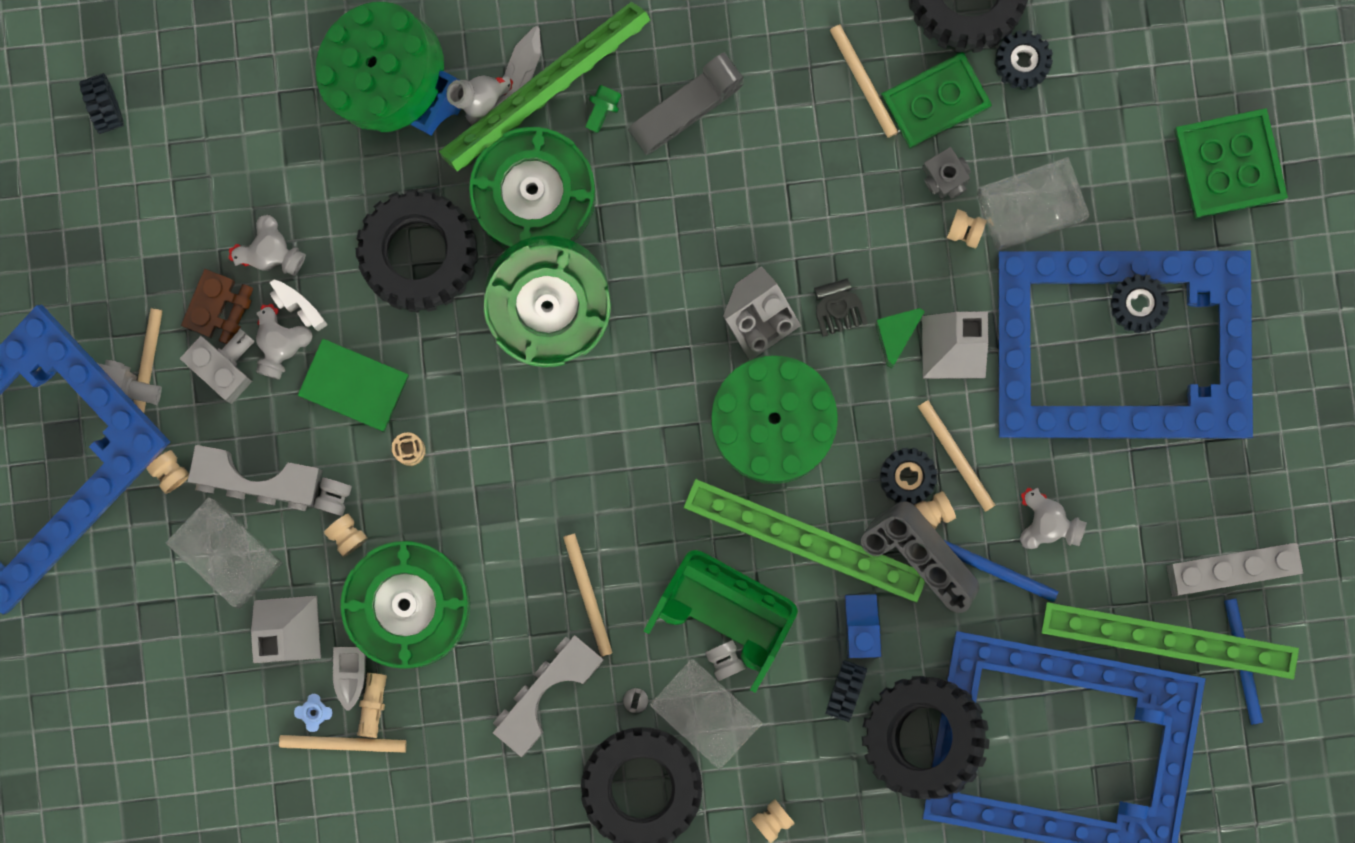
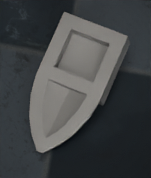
M333 647L334 689L341 705L346 711H350L358 701L363 689L364 679H366V655L358 647Z

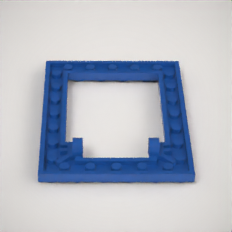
M1251 250L999 251V438L1252 439ZM1135 274H1140V276H1145L1146 274L1150 275V278L1154 280L1158 279L1160 281L1159 284L1187 283L1188 306L1212 307L1218 305L1219 384H1211L1207 387H1198V384L1188 385V406H1031L1030 284H1119L1125 278L1133 277Z
M42 304L36 305L0 344V395L20 374L33 387H39L58 372L108 427L102 432L105 437L94 441L89 446L102 460L103 465L6 567L0 562V612L2 615L9 613L170 444L167 437Z
M955 631L947 681L966 690L973 696L972 700L975 703L982 669L1137 698L1134 720L1163 725L1150 806L1120 801L1116 823L961 794L960 792L951 793L948 797L942 799H925L922 819L1047 843H1178L1206 678ZM943 713L940 714L931 767L939 765L946 758L952 745V728L949 720Z

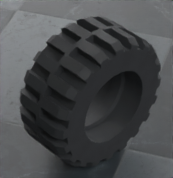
M909 0L908 2L910 10L914 12L913 20L917 27L922 26L924 28L923 34L929 40L934 37L939 41L938 46L946 49L947 45L955 47L954 52L961 53L965 49H972V53L981 52L983 47L988 46L992 48L998 45L1002 38L1006 39L1012 33L1026 8L1028 0H996L990 11L979 16L957 14L947 7L943 0Z
M416 189L406 190V194L399 195L396 192L389 195L390 199L384 203L380 200L373 206L375 211L371 215L366 214L362 221L364 223L363 229L358 230L356 238L358 241V247L355 248L356 258L359 261L358 267L369 287L380 299L388 302L392 307L399 310L401 308L408 309L409 312L419 313V310L425 309L430 312L437 310L436 307L444 304L447 306L452 303V298L457 294L461 295L466 290L465 285L468 280H472L475 273L474 266L478 259L476 238L464 213L458 206L453 205L450 199L443 195L439 197L429 190L420 193ZM424 223L437 229L443 236L446 243V257L442 266L434 274L423 279L412 280L399 275L392 268L388 258V247L390 241L399 230L411 224Z
M912 676V679H901L894 682L895 686L893 688L886 687L879 693L881 699L878 702L873 701L868 708L872 713L870 718H864L862 726L867 728V735L862 736V746L867 747L868 753L864 756L867 764L873 765L875 769L872 773L878 780H883L886 783L885 786L893 792H899L902 796L910 798L942 799L948 797L951 793H958L965 789L964 785L967 782H973L978 776L976 773L978 767H983L987 759L983 757L985 748L989 749L990 739H986L985 731L989 730L987 721L982 719L981 714L983 710L980 705L972 700L973 696L959 688L958 685L935 677ZM920 708H933L940 711L947 717L952 728L953 739L948 755L939 765L931 768H919L910 764L905 759L900 748L899 736L901 727L906 718Z
M635 727L611 735L593 751L587 760L581 778V799L591 824L597 828L604 838H608L613 843H670L685 832L696 817L702 798V779L693 755L676 737L655 728ZM631 759H652L660 763L670 776L672 783L670 800L661 812L652 817L635 818L629 816L614 801L612 795L614 775L621 765Z

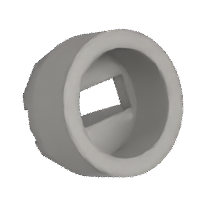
M639 688L628 690L623 698L625 708L631 713L643 712L649 702L646 692ZM635 692L641 694L637 709L631 708Z

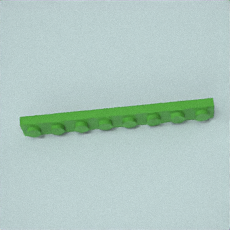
M633 2L627 4L441 149L439 153L443 159L456 171L471 164L474 158L486 147L491 146L504 133L517 128L526 117L544 107L549 99L558 92L567 89L572 81L581 74L590 71L604 56L614 52L622 42L640 32L643 26L651 21L646 11Z
M695 479L684 505V509L914 603L918 602L924 587V579L909 565L884 555L872 556L864 551L860 545Z
M1049 602L1046 603L1041 634L1292 680L1295 677L1299 648Z

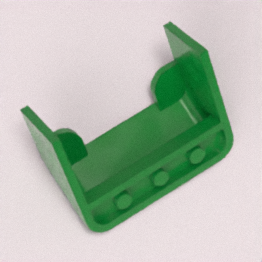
M692 550L684 557L643 632L649 634L658 618L673 625L685 623L689 616L744 646L741 651L743 662L750 669L759 672L750 688L751 691L756 693L798 614V609L790 599L702 551Z

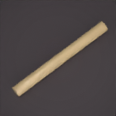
M839 24L830 29V32L887 138L896 135L898 130L842 26Z
M150 309L137 379L139 382L150 384L163 312L159 309ZM134 400L133 402L144 413L146 402Z
M929 400L919 405V410L984 511L986 512L996 506Z
M576 535L565 536L563 539L600 655L603 657L612 654V648Z
M280 735L279 747L406 753L407 741Z

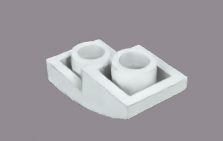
M275 279L270 282L274 289L270 295L280 309L285 306L291 313L301 307L297 314L306 327L312 325L317 331L328 325L320 313L297 291Z

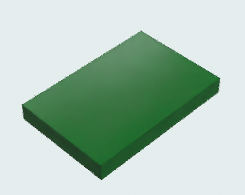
M964 52L881 93V97L909 149L992 107Z
M322 338L298 396L385 433L409 375Z

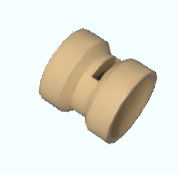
M957 209L947 239L953 241L962 240L966 242L967 246L976 249L987 220L981 217H969L967 212Z
M402 433L394 439L392 453L401 464L414 466L424 459L426 447L417 435Z
M172 450L157 457L146 468L152 477H157L160 481L159 486L165 494L172 492L189 478V472L186 468L179 466L177 457Z
M943 491L933 495L932 501H921L914 505L934 529L937 528L941 521L948 523L956 519L955 512Z
M345 514L324 531L329 540H336L337 550L342 557H346L368 539L363 531L353 527L354 520L349 514Z
M776 799L768 804L767 812L757 813L751 818L752 822L770 843L778 838V833L782 828L789 829L795 824Z

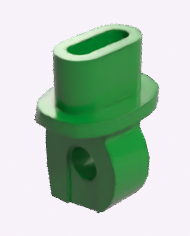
M599 85L595 96L590 95L589 101L595 104V107L585 128L598 133L608 111L618 113L619 108L617 104L622 95L610 88Z

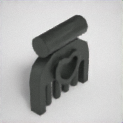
M848 278L814 288L817 300L822 299L816 307V317L823 337L828 336L823 317L826 319L830 334L835 333L831 316L834 317L839 332L843 331L840 319H844L846 328L851 329L848 317L849 310L854 326L859 327L860 323L856 314V307L862 325L868 324L861 300L856 294L847 292L851 290Z

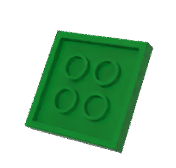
M1267 108L1178 126L1174 129L1195 219L1283 201L1288 198Z

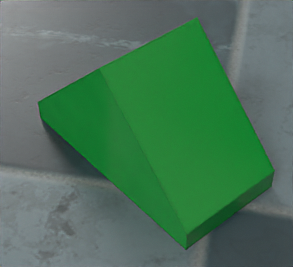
M921 308L876 320V330L888 367L893 368L925 311Z

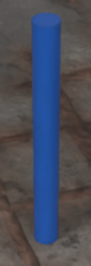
M944 540L962 562L1053 603L1056 600L1059 591Z
M1237 598L1225 600L1231 635L1245 638ZM1239 670L1251 725L1263 723L1253 672Z

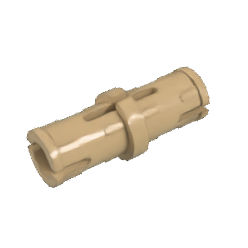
M367 673L363 700H360L359 707H362L357 736L377 738L379 719L381 711H384L385 704L382 703L387 675Z

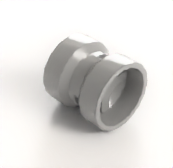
M322 477L320 483L321 493L315 499L313 508L343 516L346 508L344 501L346 497L350 496L352 486ZM326 492L331 493V494H334V495H337V496H341V497H340V499H339V498H336V497H333V496H329V495H326Z
M733 640L705 652L708 661L714 664V674L717 681L746 669L743 661L738 659L736 655L737 647ZM727 656L731 657L730 659L719 663V660Z

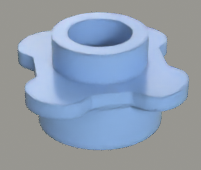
M317 694L309 695L307 702L302 706H297L294 710L295 717L302 719L306 724V729L310 732L317 731L321 723L332 717V709L326 707L320 701L321 698ZM311 710L316 711L315 716H312L310 714Z

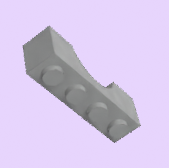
M195 445L188 482L196 484L195 490L214 494V490L217 488L227 490L226 496L244 500L245 495L248 494L258 496L257 502L275 506L276 500L288 502L287 508L306 511L307 506L313 507L318 496L323 471L319 468L288 462L284 469L272 479L261 482L250 481L242 477L236 470L230 452Z
M1298 543L1166 566L1172 597L1303 574Z
M575 635L571 640L566 636L554 650L558 654L551 664L545 661L534 674L538 678L530 688L525 685L513 699L517 702L515 707L510 712L504 709L493 722L497 727L493 734L520 757H524L544 733L538 721L537 711L539 701L545 691L554 684L563 681H575L585 684L604 661L602 657Z

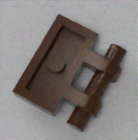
M204 269L181 326L208 338H212L217 327L223 330L219 342L227 344L241 328L239 323L245 309L248 310L252 301L249 299L254 288L242 284L238 295L231 293L235 284L234 280ZM226 303L234 304L228 319H221L220 317Z

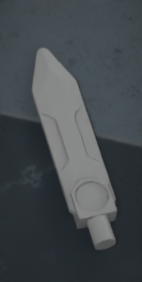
M538 26L533 27L515 46L504 76H509L513 80L512 89L506 95L498 98L492 110L532 79L541 56L540 28Z

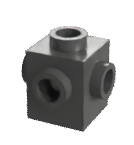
M951 147L924 162L922 170L927 176L924 181L933 195L937 193L941 200L948 195L951 199H954L967 190L965 185L970 180L968 175L971 173L970 167L963 157L958 158ZM944 174H949L951 178L945 177Z

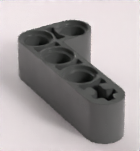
M725 52L721 53L704 66L701 75L639 118L628 128V131L646 155L651 154L735 94L743 86L744 77Z
M909 502L897 503L877 516L862 535L861 546L864 551L872 556L883 555L896 546L948 609L956 613H962L970 608L979 591L977 579L913 504Z

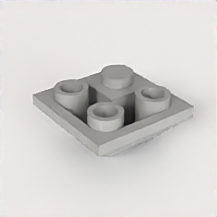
M762 266L735 284L723 315L749 360L754 359L801 326L780 287Z
M951 312L922 316V379H978L986 377L988 312Z
M317 596L254 600L251 626L253 663L322 659Z

